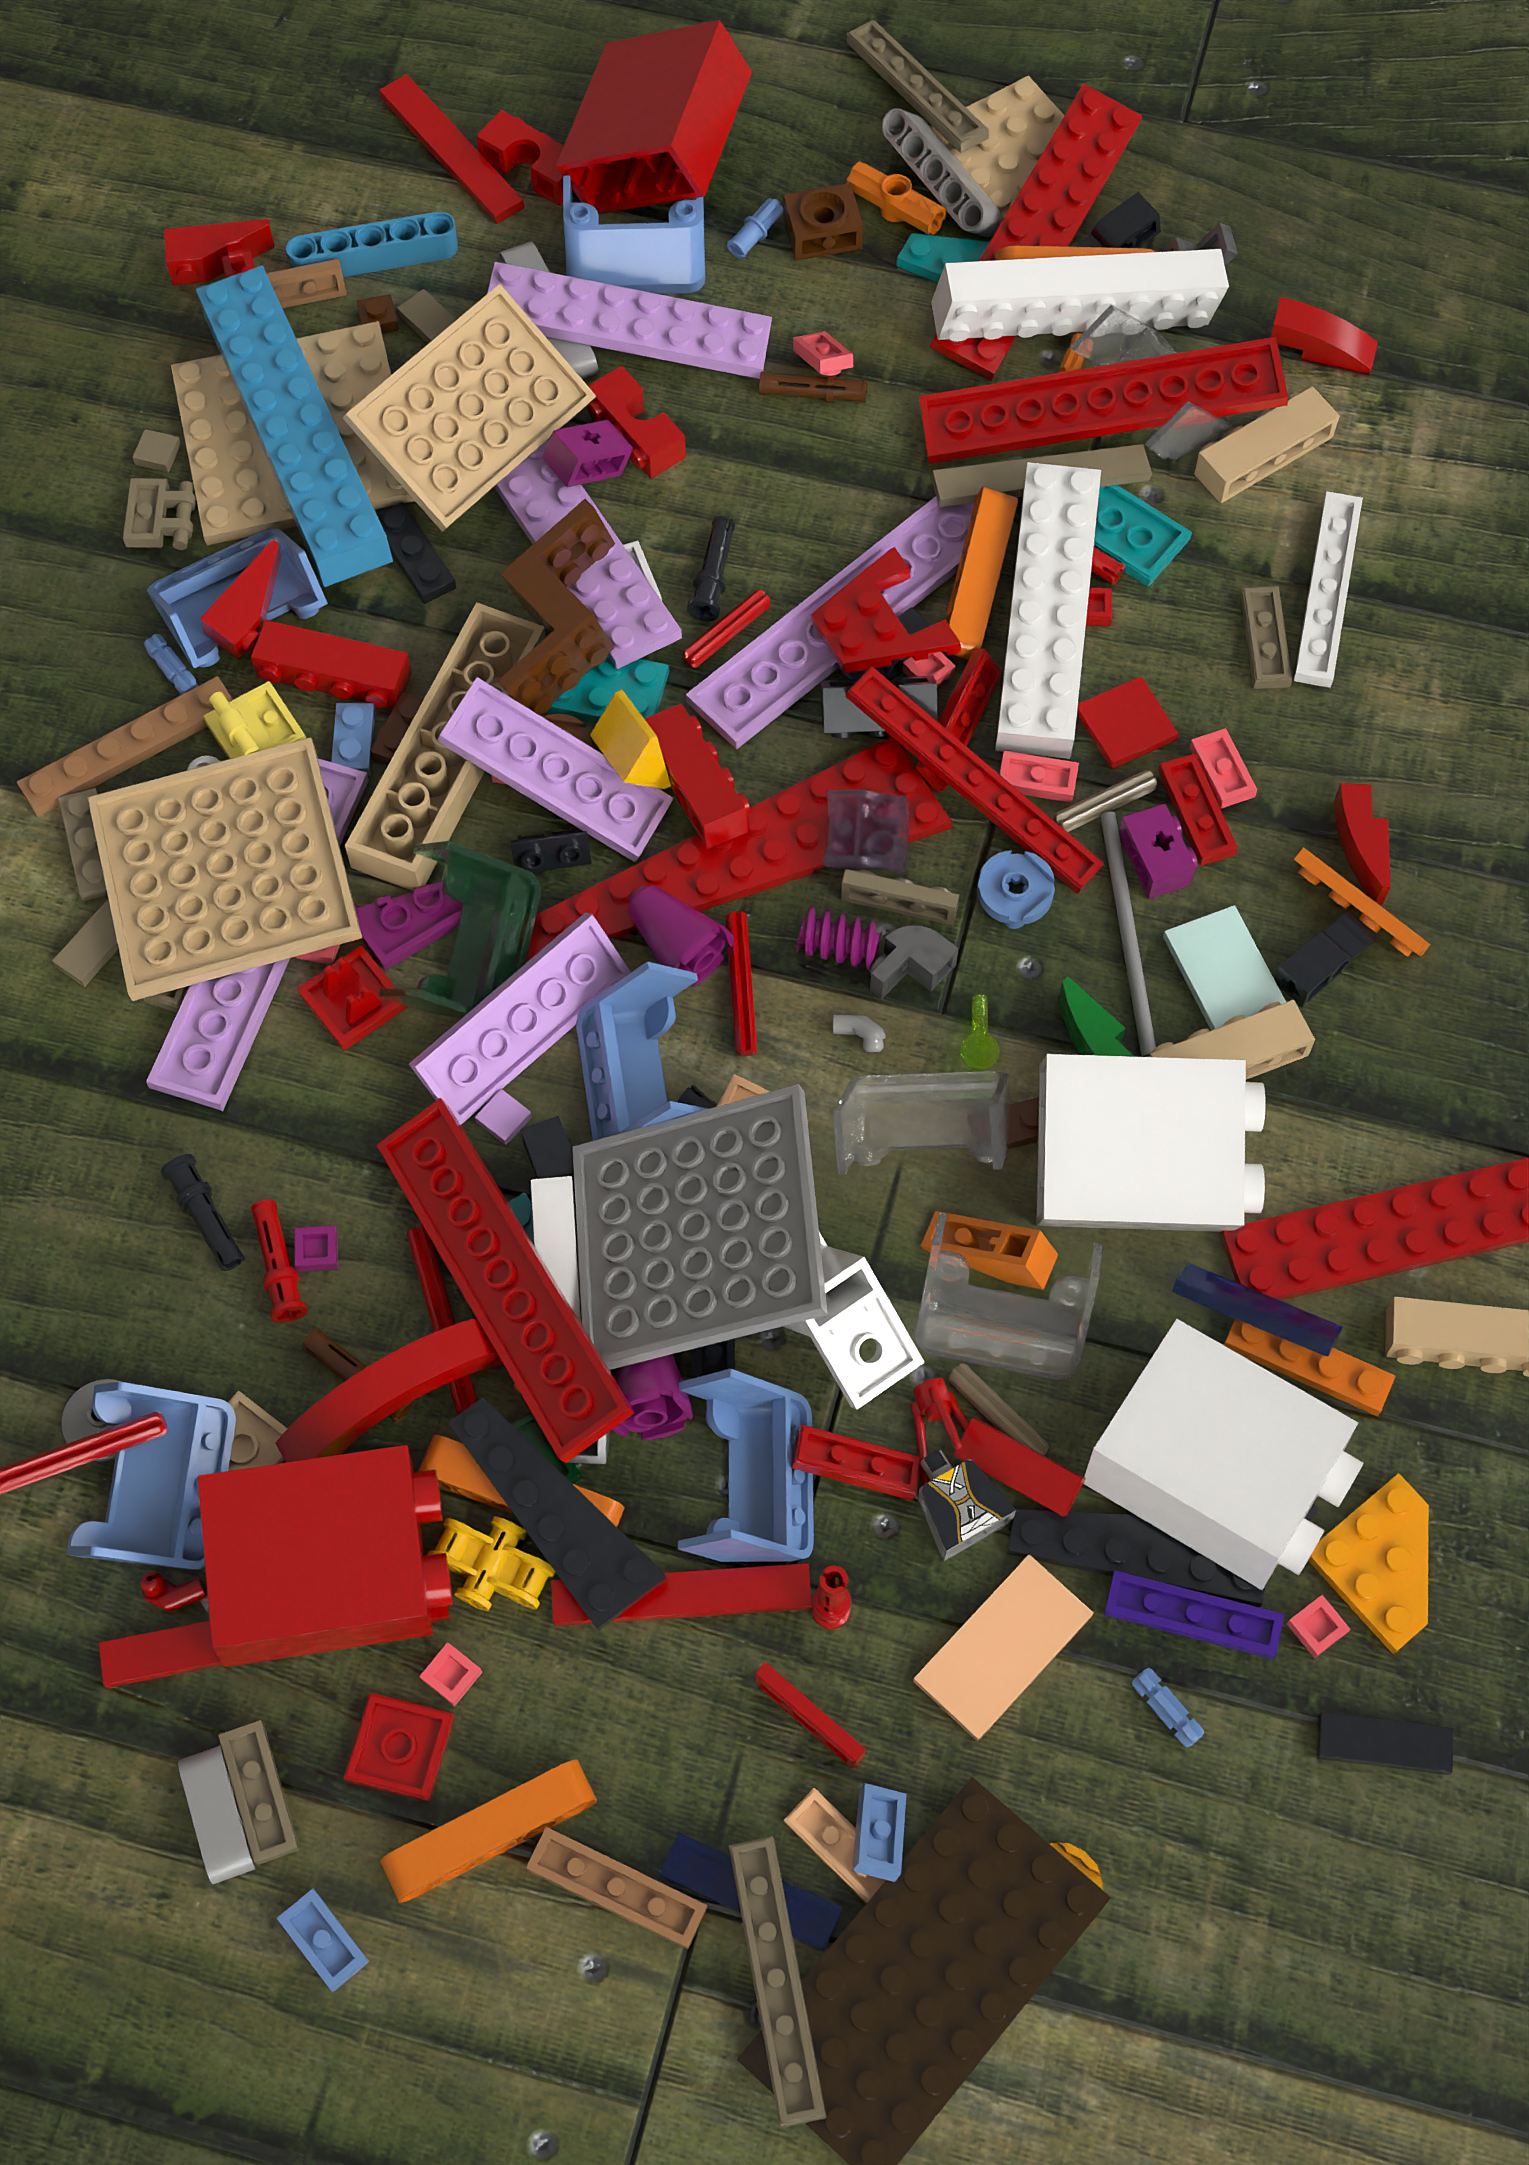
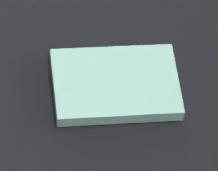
M1235 905L1164 932L1163 938L1211 1031L1222 1027L1225 1022L1235 1016L1244 1015L1246 1018L1259 1013L1264 1006L1270 1003H1286Z

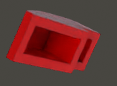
M1280 297L1270 338L1276 337L1278 345L1303 350L1301 357L1303 360L1367 374L1371 373L1378 344L1376 340L1344 319L1325 310Z
M1340 783L1334 799V812L1341 846L1361 887L1372 900L1379 905H1383L1391 887L1388 819L1373 818L1371 784Z

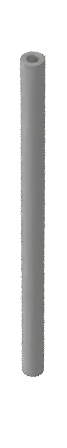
M1109 811L1101 814L1100 817L1141 1057H1149L1156 1048L1116 814Z

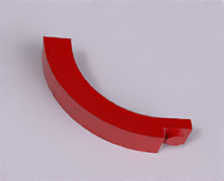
M477 1318L460 1322L422 1337L355 1374L301 1415L279 1437L275 1444L286 1463L340 1455L366 1431L416 1398L463 1376L504 1364Z

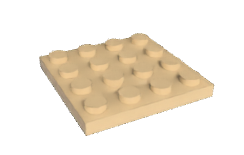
M1029 75L966 107L989 129V139L960 153L930 125V128L998 207L1002 214V221L1064 117L1063 113Z

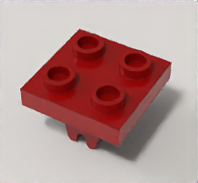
M362 945L345 957H340L336 963L327 966L324 971L297 988L299 996L343 1051L408 1008L406 999Z

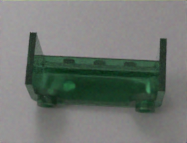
M450 841L414 845L413 853L445 864L442 877L444 891L451 899L464 903L447 977L439 974H430L419 981L417 988L380 989L379 997L427 1013L462 1019L525 965L541 897V885L538 878L530 871Z

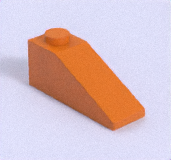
M935 1211L920 1245L923 1250L1007 1283L1044 1290L1058 1257V1253L1041 1230Z

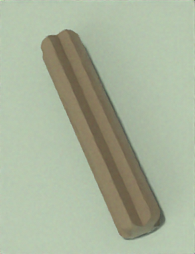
M1144 770L1055 813L1053 820L1065 831H1072L1100 817L1105 812L1113 811L1154 791L1157 785L1156 778L1150 770Z
M961 1363L951 1371L948 1377L949 1382L999 1431L1043 1455L1047 1453L1049 1449L1048 1443L966 1364Z

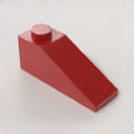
M269 219L164 229L166 264L172 285L208 282L224 274L221 257L229 255L225 241L239 239L242 252L251 251L252 259L275 248Z
M274 539L270 541L200 618L203 633L238 660L246 651L250 653L254 650L267 617L281 563L279 543Z

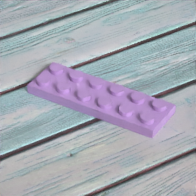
M478 677L437 740L440 744L583 831H587V834L633 862H636L674 799L658 788L623 782L603 754Z
M585 912L410 1062L409 1065L434 1100L437 1101L439 1098H442L451 1108L461 1125L495 1096L500 1089H503L576 1025L581 1008L586 1003L629 975L631 971L594 916Z

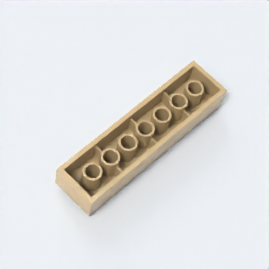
M476 602L345 844L351 868L411 891L426 885L485 772L480 767L437 742L439 735L477 677L508 696L498 682V679L546 638L544 626Z

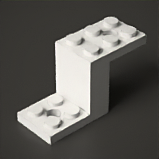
M819 1232L828 1315L783 1327L811 1337L852 1408L859 1409L922 1365L924 1360L865 1257L828 1247ZM872 1338L876 1343V1353L870 1360L863 1361L859 1355L860 1345L866 1339Z

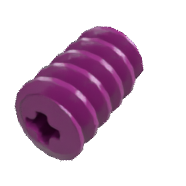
M811 906L801 924L796 953L804 943L807 956L812 957L818 947H820L821 959L827 960L832 952L835 951L836 962L840 964L850 954L851 966L858 967L863 958H865L866 968L870 971L878 955L882 932L880 934L877 933L876 922L873 920L865 930H862L860 917H856L851 926H846V918L843 913L833 923L831 922L830 910H825L821 918L816 919L815 907Z

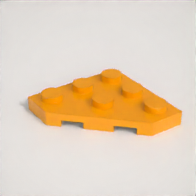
M1399 1473L1323 1537L1308 1559L1309 1563L1393 1655L1428 1624L1429 1505Z

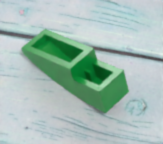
M1067 976L1061 984L1059 1002L1065 1024L1079 1054L1135 1057L1121 1044L1125 1027Z

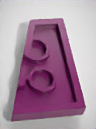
M461 876L418 887L414 893L391 898V895L376 898L377 902L360 907H356V904H354L362 934L361 939L384 971H387L483 912L481 902Z

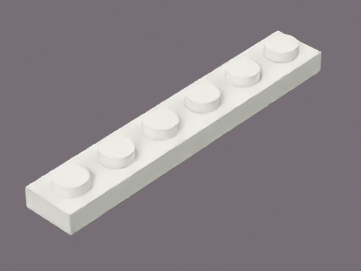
M1326 492L1294 681L1331 688L1363 499L1361 497Z

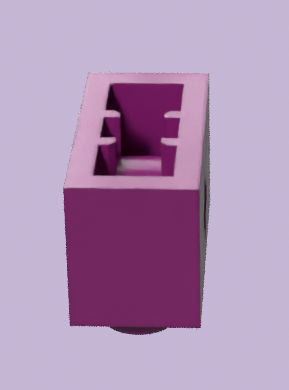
M609 420L553 430L542 459L566 487L622 476L633 447Z
M1166 804L1122 818L1119 830L1120 841L1148 899L1191 885L1195 869L1198 866L1197 858L1193 849L1186 847L1182 839L1180 822L1175 815L1171 816Z

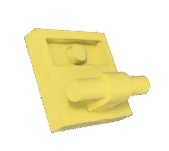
M270 681L228 702L222 692L214 693L209 701L215 710L203 715L206 725L228 759L306 739L302 729Z

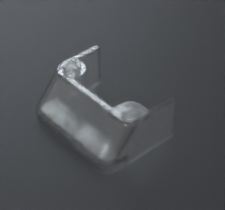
M1110 305L1070 346L1074 352L1091 360L1095 365L1094 367L1176 353L1163 336L1153 327L1113 305ZM1187 402L1164 426L1152 428L1151 438L1146 442V445L1149 449L1154 450L1162 459L1165 460L1169 457L1176 460L1222 437L1232 427V423L1227 416L1215 417L1208 411Z
M999 1071L871 1075L852 1079L833 1110L838 1174H846L853 1161H857V1164L862 1166L876 1165L881 1162V1158L885 1157L890 1150L968 1148V1153L976 1156L977 1161L993 1162V1170L1002 1169L1009 1150V1075Z
M939 1213L915 1332V1340L919 1348L935 1356L1053 1380H1066L1073 1377L1078 1372L1100 1276L1103 1245L1094 1244L1087 1279L1076 1276L1061 1277L1053 1283L1049 1299L1045 1300L968 1284L970 1268L966 1259L958 1253L941 1250L947 1214Z

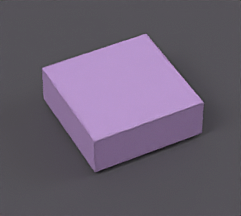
M500 1089L475 1116V1121L506 1146L532 1118V1114L526 1107Z

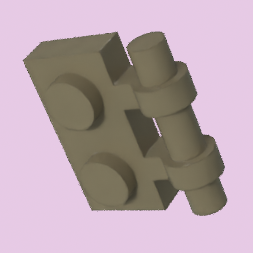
M131 478L123 534L125 546L162 548L164 536H173L172 546L178 550L186 549L188 539L192 537L193 524L190 521L191 512L195 510L196 506L193 483L183 481L179 485V491H169L170 487L167 479ZM167 508L176 509V518H166Z

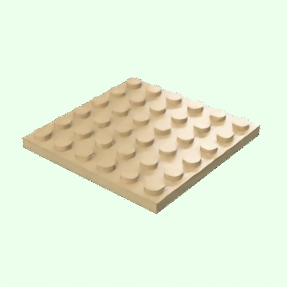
M379 321L296 338L374 510L394 506L401 502L415 501L343 420L344 415L391 376ZM222 355L171 365L206 545L250 537L270 528L282 530L296 527L295 520Z
M312 738L88 797L127 992L132 1001L362 938Z

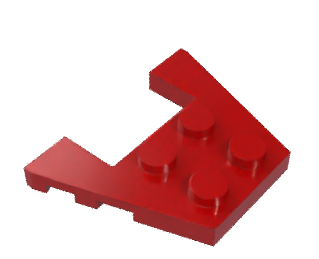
M895 547L889 549L811 614L813 626L844 673L867 670L871 666L873 668L892 665V660L913 657L915 661L929 659L928 654L947 651V655H953L961 652L960 641L946 620H942L909 635L881 594V591L911 578L910 568Z

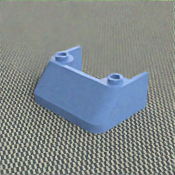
M570 175L563 176L566 276L655 294L693 293L703 287L705 284L703 197H698L696 200H682L673 204L669 210V223L599 224L598 212L594 206L588 203H573Z
M646 962L581 1008L577 1017L576 1029L593 1141L708 1109L667 1101L658 1038L670 1029L676 1018L673 997L698 981L697 973Z
M733 1369L679 1382L680 1391L707 1400L706 1421L708 1426L717 1436L729 1440V1519L720 1518L713 1520L707 1528L706 1535L679 1540L678 1550L720 1562L795 1561L809 1557L814 1546L813 1474L791 1468L797 1430L801 1424L812 1427V1412L806 1398L797 1392Z

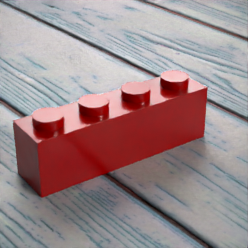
M265 620L251 655L257 677L262 678L266 682L270 681L273 684L279 682L297 686L299 689L307 692L316 690L329 693L341 700L354 699L374 703L376 708H394L402 692L406 691L412 675L407 652Z
M681 703L644 718L657 735L671 783L670 788L705 847L709 849L749 832L747 815L751 814L749 803L743 793H736L734 780L729 769L726 766L720 767L718 754L713 743L710 740L704 741L702 728L695 715L689 716Z

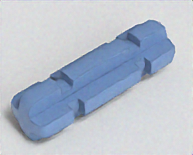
M154 634L151 638L145 640L144 646L147 653L152 659L156 660L155 663L169 681L175 684L174 687L180 695L198 687L194 676L190 671L186 670V666L171 647L167 646V642L161 635Z
M1147 1668L1134 1678L1132 1686L1141 1697L1146 1695L1149 1698L1146 1703L1169 1730L1174 1728L1177 1731L1175 1737L1184 1747L1192 1746L1205 1733L1204 1729L1195 1718L1190 1720L1187 1717L1189 1711L1166 1685L1163 1688L1159 1684L1161 1679L1153 1669Z

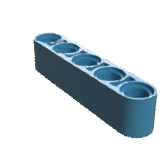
M432 212L299 235L290 239L286 245L290 268L339 259L343 277L445 260L454 256L458 251L455 221L450 214L445 212Z

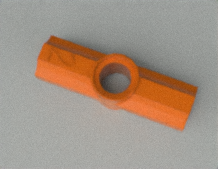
M859 161L852 167L850 175L846 179V184L851 183L854 193L880 207V213L887 221H905L926 234L934 235L940 230L946 218V208L912 190V183L906 176L900 174L887 176L868 164Z

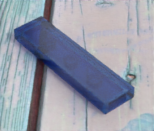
M1188 1263L1178 1276L1173 1288V1292L1324 1356H1329L1343 1329V1326L1191 1263Z
M678 1833L662 1868L660 1877L741 1914L731 1856ZM782 1880L792 1937L824 1952L842 1908Z

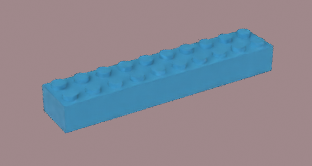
M263 265L197 288L196 292L204 317L323 586H330L393 562L387 536Z

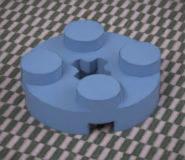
M1011 850L994 855L984 864L978 882L977 897L987 914L995 920L1003 922L1007 927L1016 929L1024 924L1037 921L1047 913L1054 897L1055 880L1050 866L1041 857L1024 851V855L1018 853L1011 854ZM1012 882L1017 885L1022 882L1025 885L1023 893H1011L1008 883Z

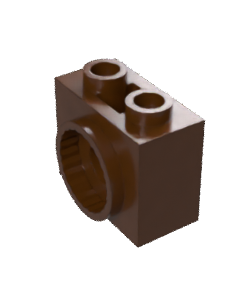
M851 183L783 194V219L795 261L862 249L863 222Z

